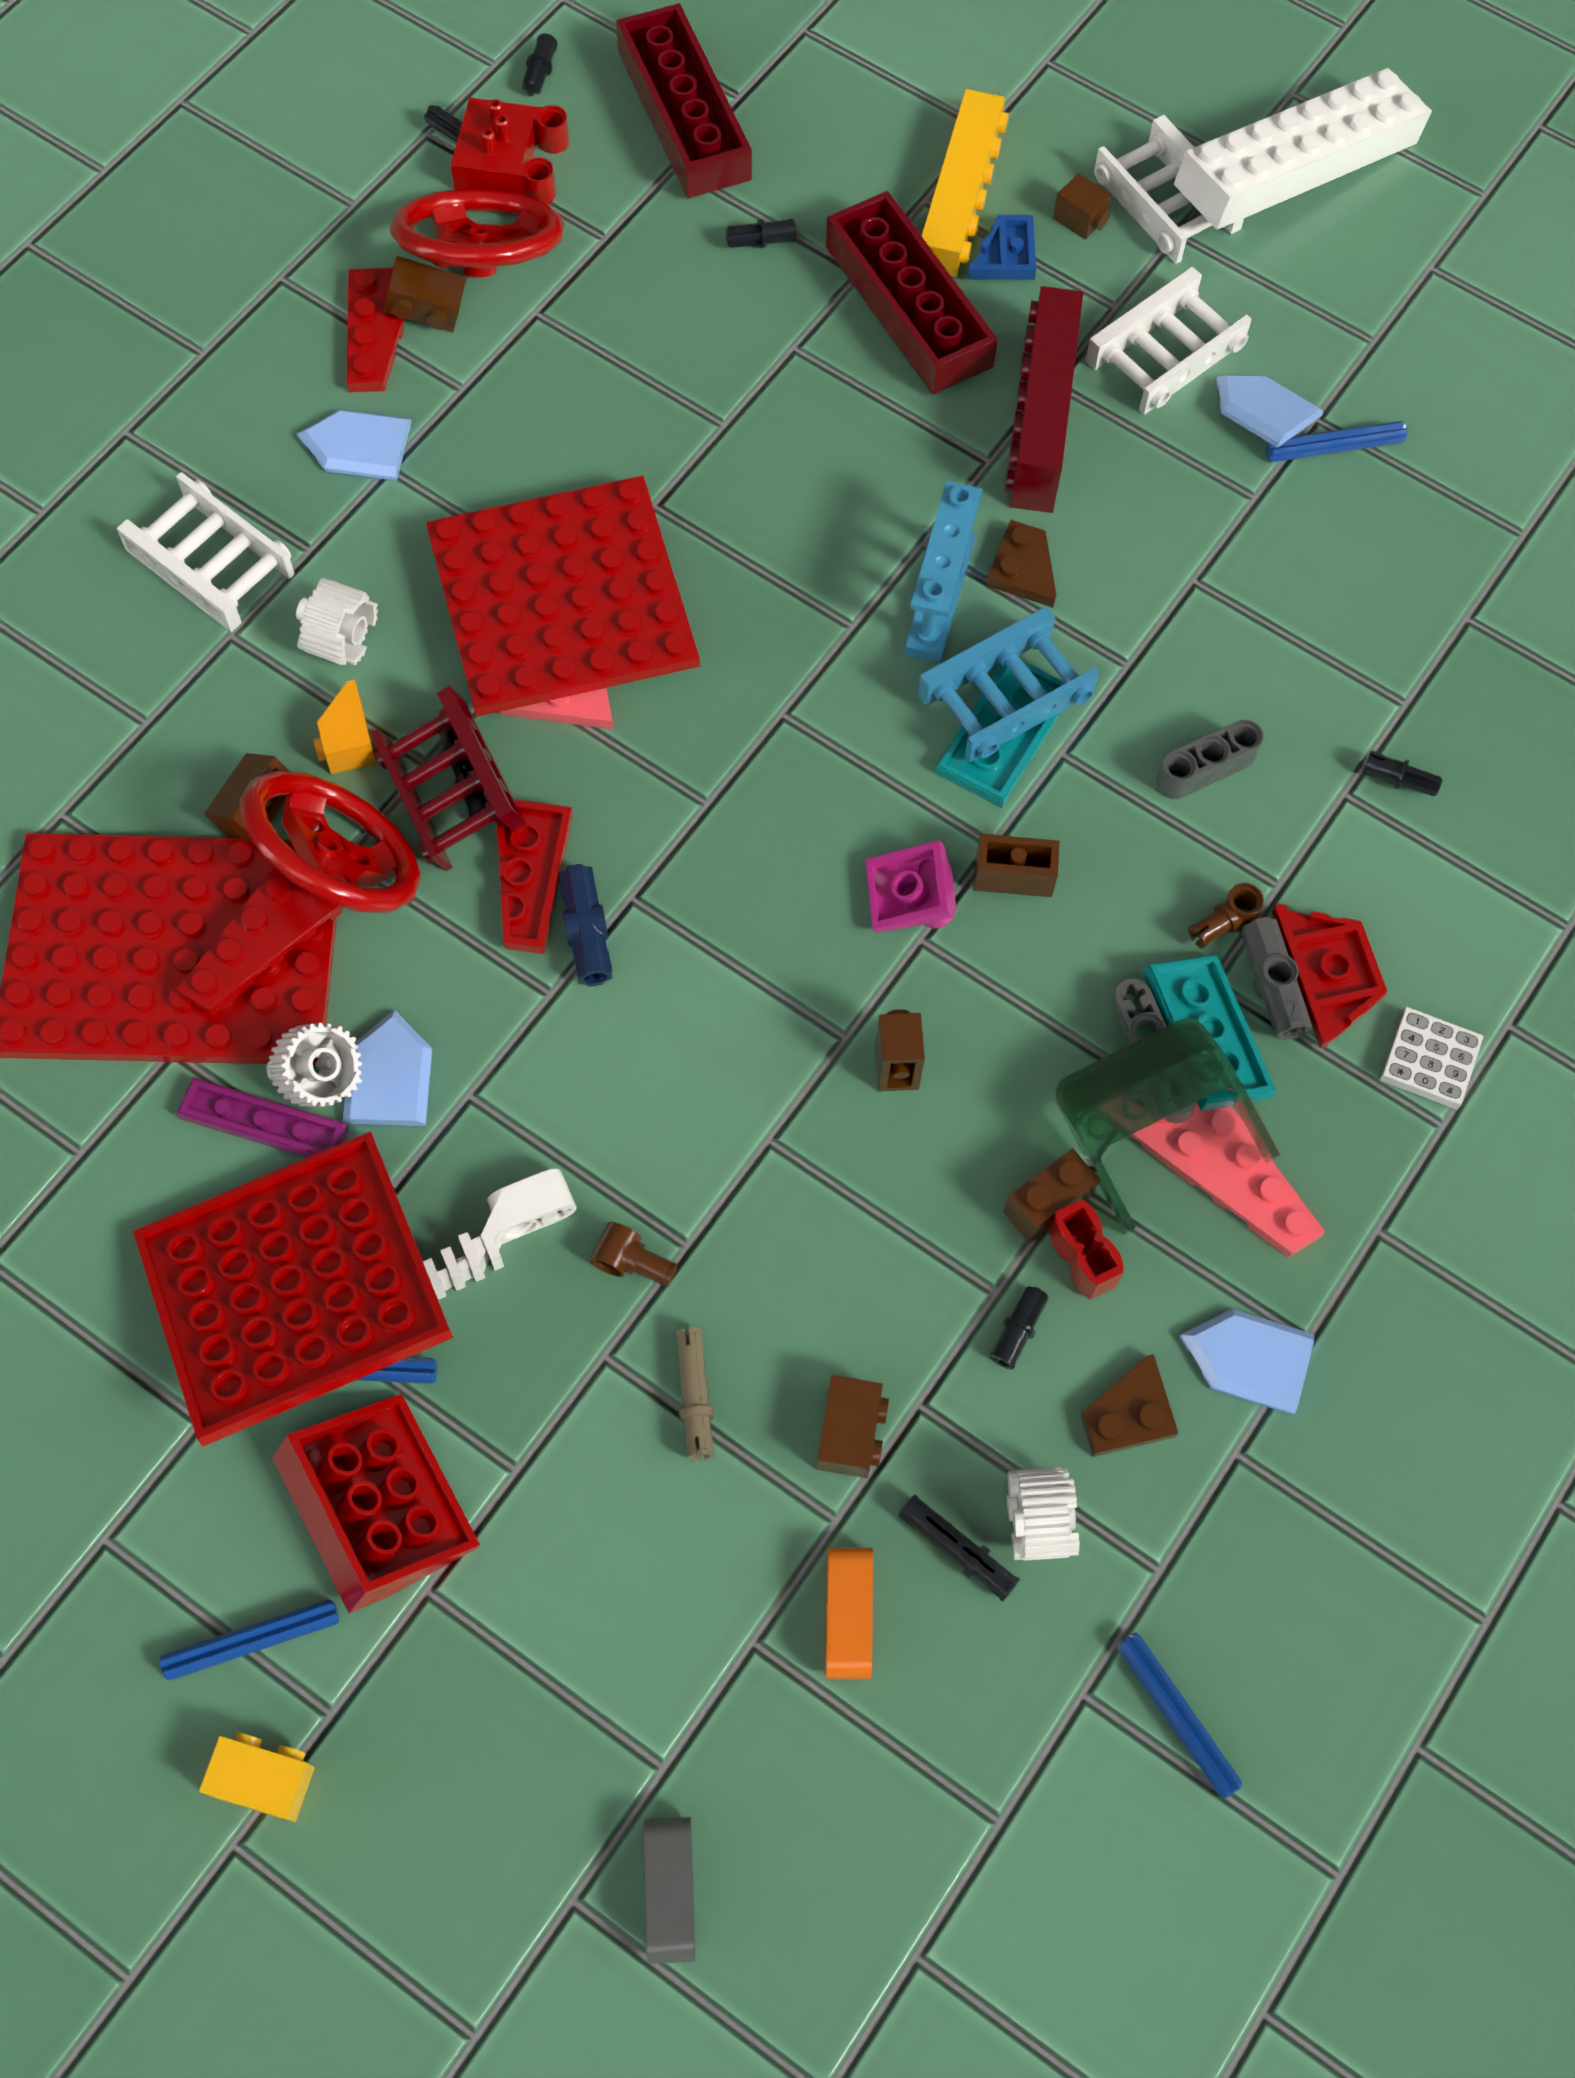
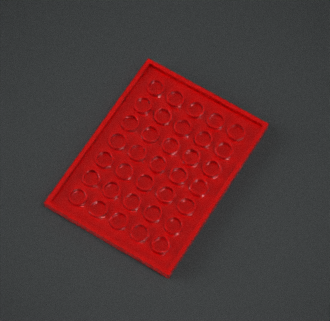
M26 833L0 988V1058L268 1064L270 1061L269 1056H274V1052L271 1049L278 1046L276 1041L283 1039V1033H289V1029L300 1025L326 1024L337 917L332 921L330 919L326 920L315 929V935L305 943L300 941L283 955L284 959L272 969L270 967L266 968L253 979L254 983L215 1015L211 1016L180 997L176 989L274 868L262 857L253 842L245 841L241 838ZM282 839L283 842L296 852L291 840ZM314 1058L313 1065H316L318 1058Z

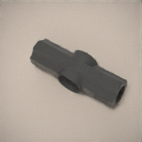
M1264 917L1244 925L1241 932L1256 975L1255 991L1265 1002L1276 1038L1289 1040L1310 1032L1312 1024L1297 982L1298 966L1295 960L1288 955L1277 920ZM1269 974L1280 976L1284 982L1272 980Z

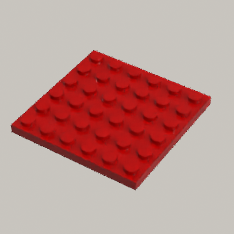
M644 475L426 522L428 536L476 717L700 667V657Z
M371 1131L133 1231L193 1429L202 1447L454 1338Z

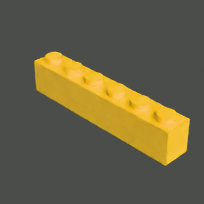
M965 89L922 233V237L949 274L954 277L958 276L961 263H968L972 242H968L969 236H976L979 224V216L975 215L976 210L983 211L987 190L983 189L984 184H991L994 164L990 162L991 159H998L1002 138H998V135H1005L1009 119V113L1004 112L1005 97Z

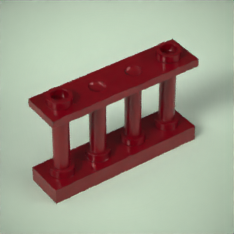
M450 685L436 693L443 706L439 709V715L394 742H391L378 730L371 733L377 748L373 749V753L379 764L385 770L388 769L422 840L418 843L419 850L428 863L435 862L445 871L453 868L445 850L493 821L499 823L502 821L512 831L526 824L465 700ZM446 728L455 730L458 736L454 740L455 745L407 773L400 756ZM461 759L470 760L474 769L469 771V777L422 804L415 790L416 786ZM478 789L481 792L485 791L489 799L485 803V808L442 834L437 835L430 818Z

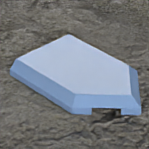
M1225 375L1217 376L1216 378L1217 390H1219L1221 414L1277 448L1323 414L1320 408L1266 376Z
M339 409L297 433V437L305 447L309 448L317 458V462L326 472L397 481L412 420L405 417Z
M394 1009L354 1042L358 1046L355 1050L356 1053H361L358 1061L362 1062V1065L358 1067V1070L361 1071L359 1078L362 1082L356 1083L355 1085L358 1089L350 1091L352 1096L345 1098L343 1123L426 1126L433 1050Z
M1230 1309L1179 1336L1202 1370L1201 1374L1210 1389L1291 1415L1295 1414L1314 1343V1334Z

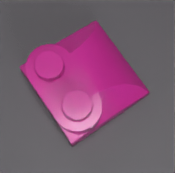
M940 840L865 859L872 929L875 933L922 924L929 928H941L953 919L956 912L952 868L945 846Z

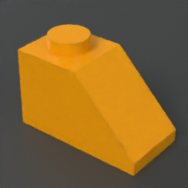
M355 679L349 680L317 721L320 737L313 739L319 762L326 760L331 774L377 764Z

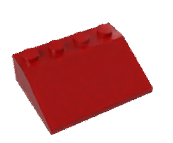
M402 1394L288 1434L272 1457L349 1614L390 1597L476 1550L480 1546Z

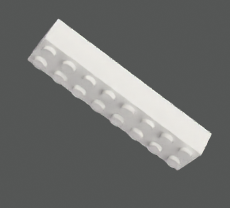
M1386 68L1187 150L1174 185L1218 230L1417 144L1432 110L1395 73Z

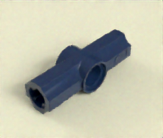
M583 864L570 865L565 870L559 872V883L565 905L563 916L568 945L572 946L578 983L588 985L589 987L603 985L607 980L613 979L609 950L606 944L608 933L603 905L599 904L592 867H587Z

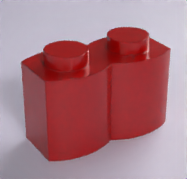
M1081 1199L1056 1211L1049 1227L1050 1239L1060 1257L1070 1263L1071 1278L1077 1289L1086 1298L1091 1300L1116 1288L1124 1273L1123 1261L1114 1244L1103 1236L1101 1221L1095 1210L1086 1201Z

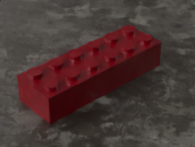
M677 3L616 20L618 53L687 199L751 181L752 149L681 4Z
M888 190L827 217L825 247L932 395L994 367L998 338Z
M1041 286L1038 301L1031 300L1028 323H1034V325L1027 324L1024 340V351L1030 353H1023L1020 370V380L1026 382L1019 381L1016 400L1017 407L1012 431V439L1015 440L1011 441L1008 461L1009 468L1007 470L1004 491L1011 492L1010 508L1053 513L1063 466L1084 291Z

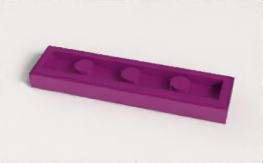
M192 1078L177 1111V1116L181 1120L306 1158L343 1143L349 1131L346 1123L197 1078Z

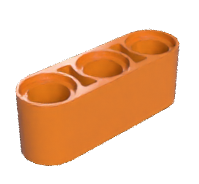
M828 1546L825 1679L871 1680L873 1548Z

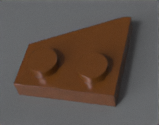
M1010 520L988 573L986 586L1053 608L1057 594L1046 531Z
M1154 1354L1144 1358L1081 1414L1093 1457L1175 1438L1178 1435Z

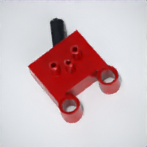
M469 97L463 122L439 106L430 105L427 108V112L424 115L425 122L456 142L450 165L454 190L466 188L498 189L525 194L547 204L554 201L556 189L553 165L549 160L542 157L533 158L536 144L543 151L550 154H558L567 149L569 145L567 114L563 108L556 105L536 107L501 102L498 99L485 100Z

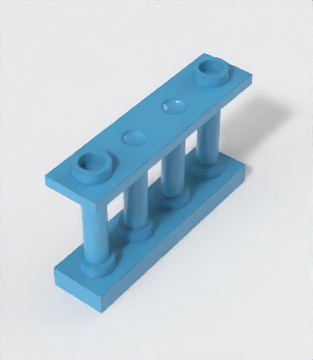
M946 480L910 605V609L916 611L904 655L937 663L942 661L975 542L976 533H972L983 493L982 488Z
M1047 606L920 675L917 695L924 705L928 706L937 700L944 701L970 735L967 739L964 757L968 763L979 757L986 758L991 756L999 749L1000 745L1075 703L1077 705L1084 704L1095 694L1100 672L1094 667L1080 676L1076 673L1050 640L1055 616ZM1032 648L1034 650L1038 649L1065 684L1047 693L1020 659L1019 655ZM999 666H1007L1033 699V702L1016 711L987 673ZM968 683L976 684L1002 719L983 728L957 694L956 690Z

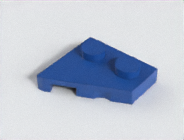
M998 215L992 225L991 233L985 237L980 245V252L975 260L969 264L968 279L1035 280L1036 256L1033 215Z

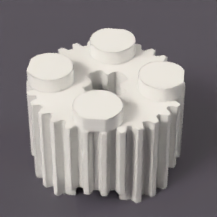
M320 579L316 590H313L312 597L310 596L309 599L302 598L296 610V618L302 623L299 630L301 633L297 642L298 649L339 665H346V663L357 665V661H361V657L365 656L367 646L362 645V641L365 640V634L368 632L367 627L369 625L374 627L378 619L376 616L378 604L369 601L370 597L364 591L333 580Z
M329 1023L307 1024L291 1028L289 1033L282 1034L283 1039L276 1041L278 1046L271 1049L274 1052V1056H269L270 1061L266 1066L268 1078L273 1081V1086H279L277 1092L284 1093L283 1098L285 1100L291 1099L292 1104H299L302 1107H323L342 1101L341 1098L351 1097L350 1091L358 1089L355 1084L362 1082L359 1078L361 1071L358 1070V1067L362 1065V1062L358 1061L361 1053H356L355 1051L358 1048L354 1043L356 1038L349 1037L350 1032L348 1030L342 1031L341 1026L332 1027ZM314 1058H318L316 1066L320 1070L317 1073L313 1069Z
M1053 1467L1008 1471L1009 1495H1006L1008 1521L1013 1522L1014 1533L1011 1534L1014 1560L1069 1558V1556L1079 1555V1533H1072V1530L1076 1528L1075 1508H1077V1497L1074 1478H1069L1068 1468Z

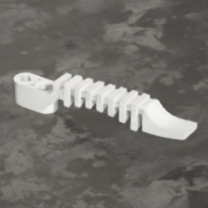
M549 1169L492 1193L487 1198L491 1214L481 1236L471 1240L468 1232L458 1235L465 1256L455 1259L450 1246L440 1250L447 1267L438 1272L432 1258L423 1261L438 1299L446 1297L445 1291L455 1287L456 1291L465 1288V1282L472 1278L476 1282L486 1278L484 1271L489 1260L494 1271L503 1268V1261L499 1253L502 1244L561 1221L576 1211V1204L560 1169Z

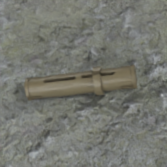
M689 1327L688 1335L685 1334L684 1328L675 1332L683 1409L679 1413L680 1421L685 1423L687 1460L702 1461L701 1455H704L705 1460L715 1457L710 1421L714 1419V1410L708 1403L702 1341L703 1330L697 1327Z

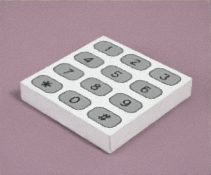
M1406 1007L1402 1013L1380 1081L1458 1110L1462 1105L1484 1036Z

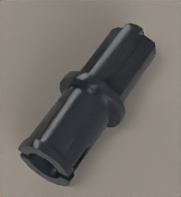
M543 33L538 35L533 54L529 55L526 60L527 71L522 82V89L527 91L529 96L541 93L546 76L550 75L553 69L551 61L558 42L550 34Z
M758 219L757 223L729 226L726 229V242L730 248L753 245L765 248L766 244L796 241L794 219L764 222L763 219Z
M1373 750L1370 752L1362 773L1394 784L1395 789H1399L1400 785L1430 796L1438 794L1443 781L1440 776L1409 766L1410 760L1406 759L1405 762Z
M1028 1286L1012 1316L1005 1318L1003 1323L1006 1327L993 1352L989 1355L990 1359L999 1366L1013 1370L1028 1338H1034L1036 1332L1033 1328L1049 1299L1048 1295L1041 1289Z

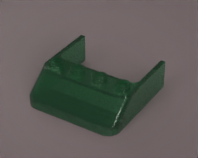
M1180 1019L1066 1076L1060 1081L1055 1092L1056 1104L1087 1164L1100 1179L1098 1185L1125 1235L1132 1232L1136 1226L1101 1161V1153L1106 1147L1222 1089H1226L1265 1163L1267 1164L1280 1156L1230 1060L1204 1025L1195 1019Z

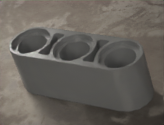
M1239 720L1171 751L1165 756L1157 777L1156 786L1158 791L1169 799L1183 798L1253 764L1263 741L1261 727L1251 720ZM1237 742H1242L1248 747L1239 745ZM1204 757L1212 758L1216 762L1208 761ZM1171 772L1179 773L1183 777H1176Z
M691 1817L644 1819L647 1963L695 1962Z

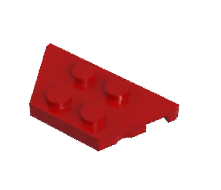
M1274 905L1272 910L1273 918L1277 920L1288 955L1295 960L1298 966L1297 982L1319 1048H1324L1384 999L1388 992L1362 921L1344 917L1333 918L1326 913L1311 911L1310 915L1289 911L1287 910L1288 905Z

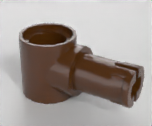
M1250 883L1235 885L1230 890L1227 899L1214 907L1213 913L1188 927V935L1191 940L1194 941L1199 938L1195 945L1203 949L1207 944L1226 932H1241L1244 925L1257 919L1262 909L1264 897L1261 890ZM1235 904L1245 905L1249 911L1240 910Z
M616 1222L607 1223L589 1259L590 1263L596 1268L612 1276L623 1277L625 1272L630 1275L637 1273L666 1287H669L678 1268L677 1263L646 1250V1245L641 1243L642 1238L637 1232Z

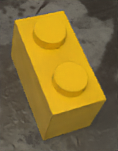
M236 1732L233 1740L219 1736L199 1792L296 1823L315 1769L314 1766L303 1761L306 1753L283 1745H279L277 1753L260 1748L262 1739L241 1732Z

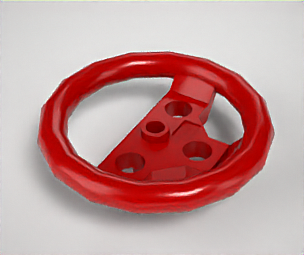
M466 188L438 191L412 199L395 211L390 225V233L404 251L429 261L441 269L452 266L461 267L462 273L467 276L488 277L494 275L499 266L521 264L546 255L562 241L564 221L549 204L528 195L498 189ZM466 211L500 212L519 217L515 223L501 226L480 224L469 219ZM431 218L438 238L433 239L418 233L413 229V226L424 219Z
M276 770L256 777L248 783L239 801L244 830L262 857L290 882L318 897L319 900L362 913H390L414 900L421 880L415 852L398 828L369 802L336 783L308 773ZM279 795L286 796L282 823L296 852L282 841L268 820L265 806L270 798ZM325 805L356 822L379 843L371 847L352 844L330 828L324 816ZM396 874L394 884L385 888H366L358 885L362 884L373 887Z

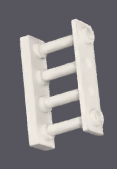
M1162 115L1153 120L1149 141L1143 146L1118 159H1115L1104 146L1099 148L1094 175L1097 181L1110 191L1157 243L1161 252L1167 254L1177 264L1182 260L1187 239L1212 226V224L1203 215H1200L1178 227L1168 215L1191 202L1181 192L1159 204L1147 194L1150 190L1176 178L1185 152L1194 148L1169 119ZM1154 155L1159 157L1166 165V167L1139 181H1136L1126 171ZM1244 218L1223 228L1231 235L1241 230Z
M1194 267L1186 270L1089 340L1085 363L1095 371L1106 362H1113L1143 390L1139 412L1142 415H1145L1155 407L1160 408L1165 405L1171 395L1229 353H1236L1241 350L1248 341L1249 336L1247 333L1252 318L1245 315L1233 325L1226 322L1198 297L1202 274ZM1182 308H1189L1219 335L1208 343H1204L1177 319L1174 314ZM1157 326H1164L1193 353L1180 362L1156 341L1149 332ZM1132 344H1139L1167 372L1154 380L1130 359L1123 350Z
M181 472L176 478L183 497L147 528L144 526L138 528L127 519L116 529L128 553L232 632L242 623L236 608L238 606L237 601L273 568L277 569L288 579L292 578L295 575L290 561L292 556L282 542L278 540L273 542L215 498L203 482L198 479L193 481ZM194 507L208 517L174 548L168 547L166 549L159 544L158 539ZM220 527L235 537L200 569L197 567L191 569L185 564L184 559ZM247 547L261 557L257 563L227 590L224 588L219 590L212 585L210 580Z

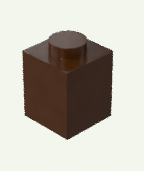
M1078 173L1057 193L1053 219L1086 240L1096 229L1101 230L1110 217L1108 209L1111 194Z

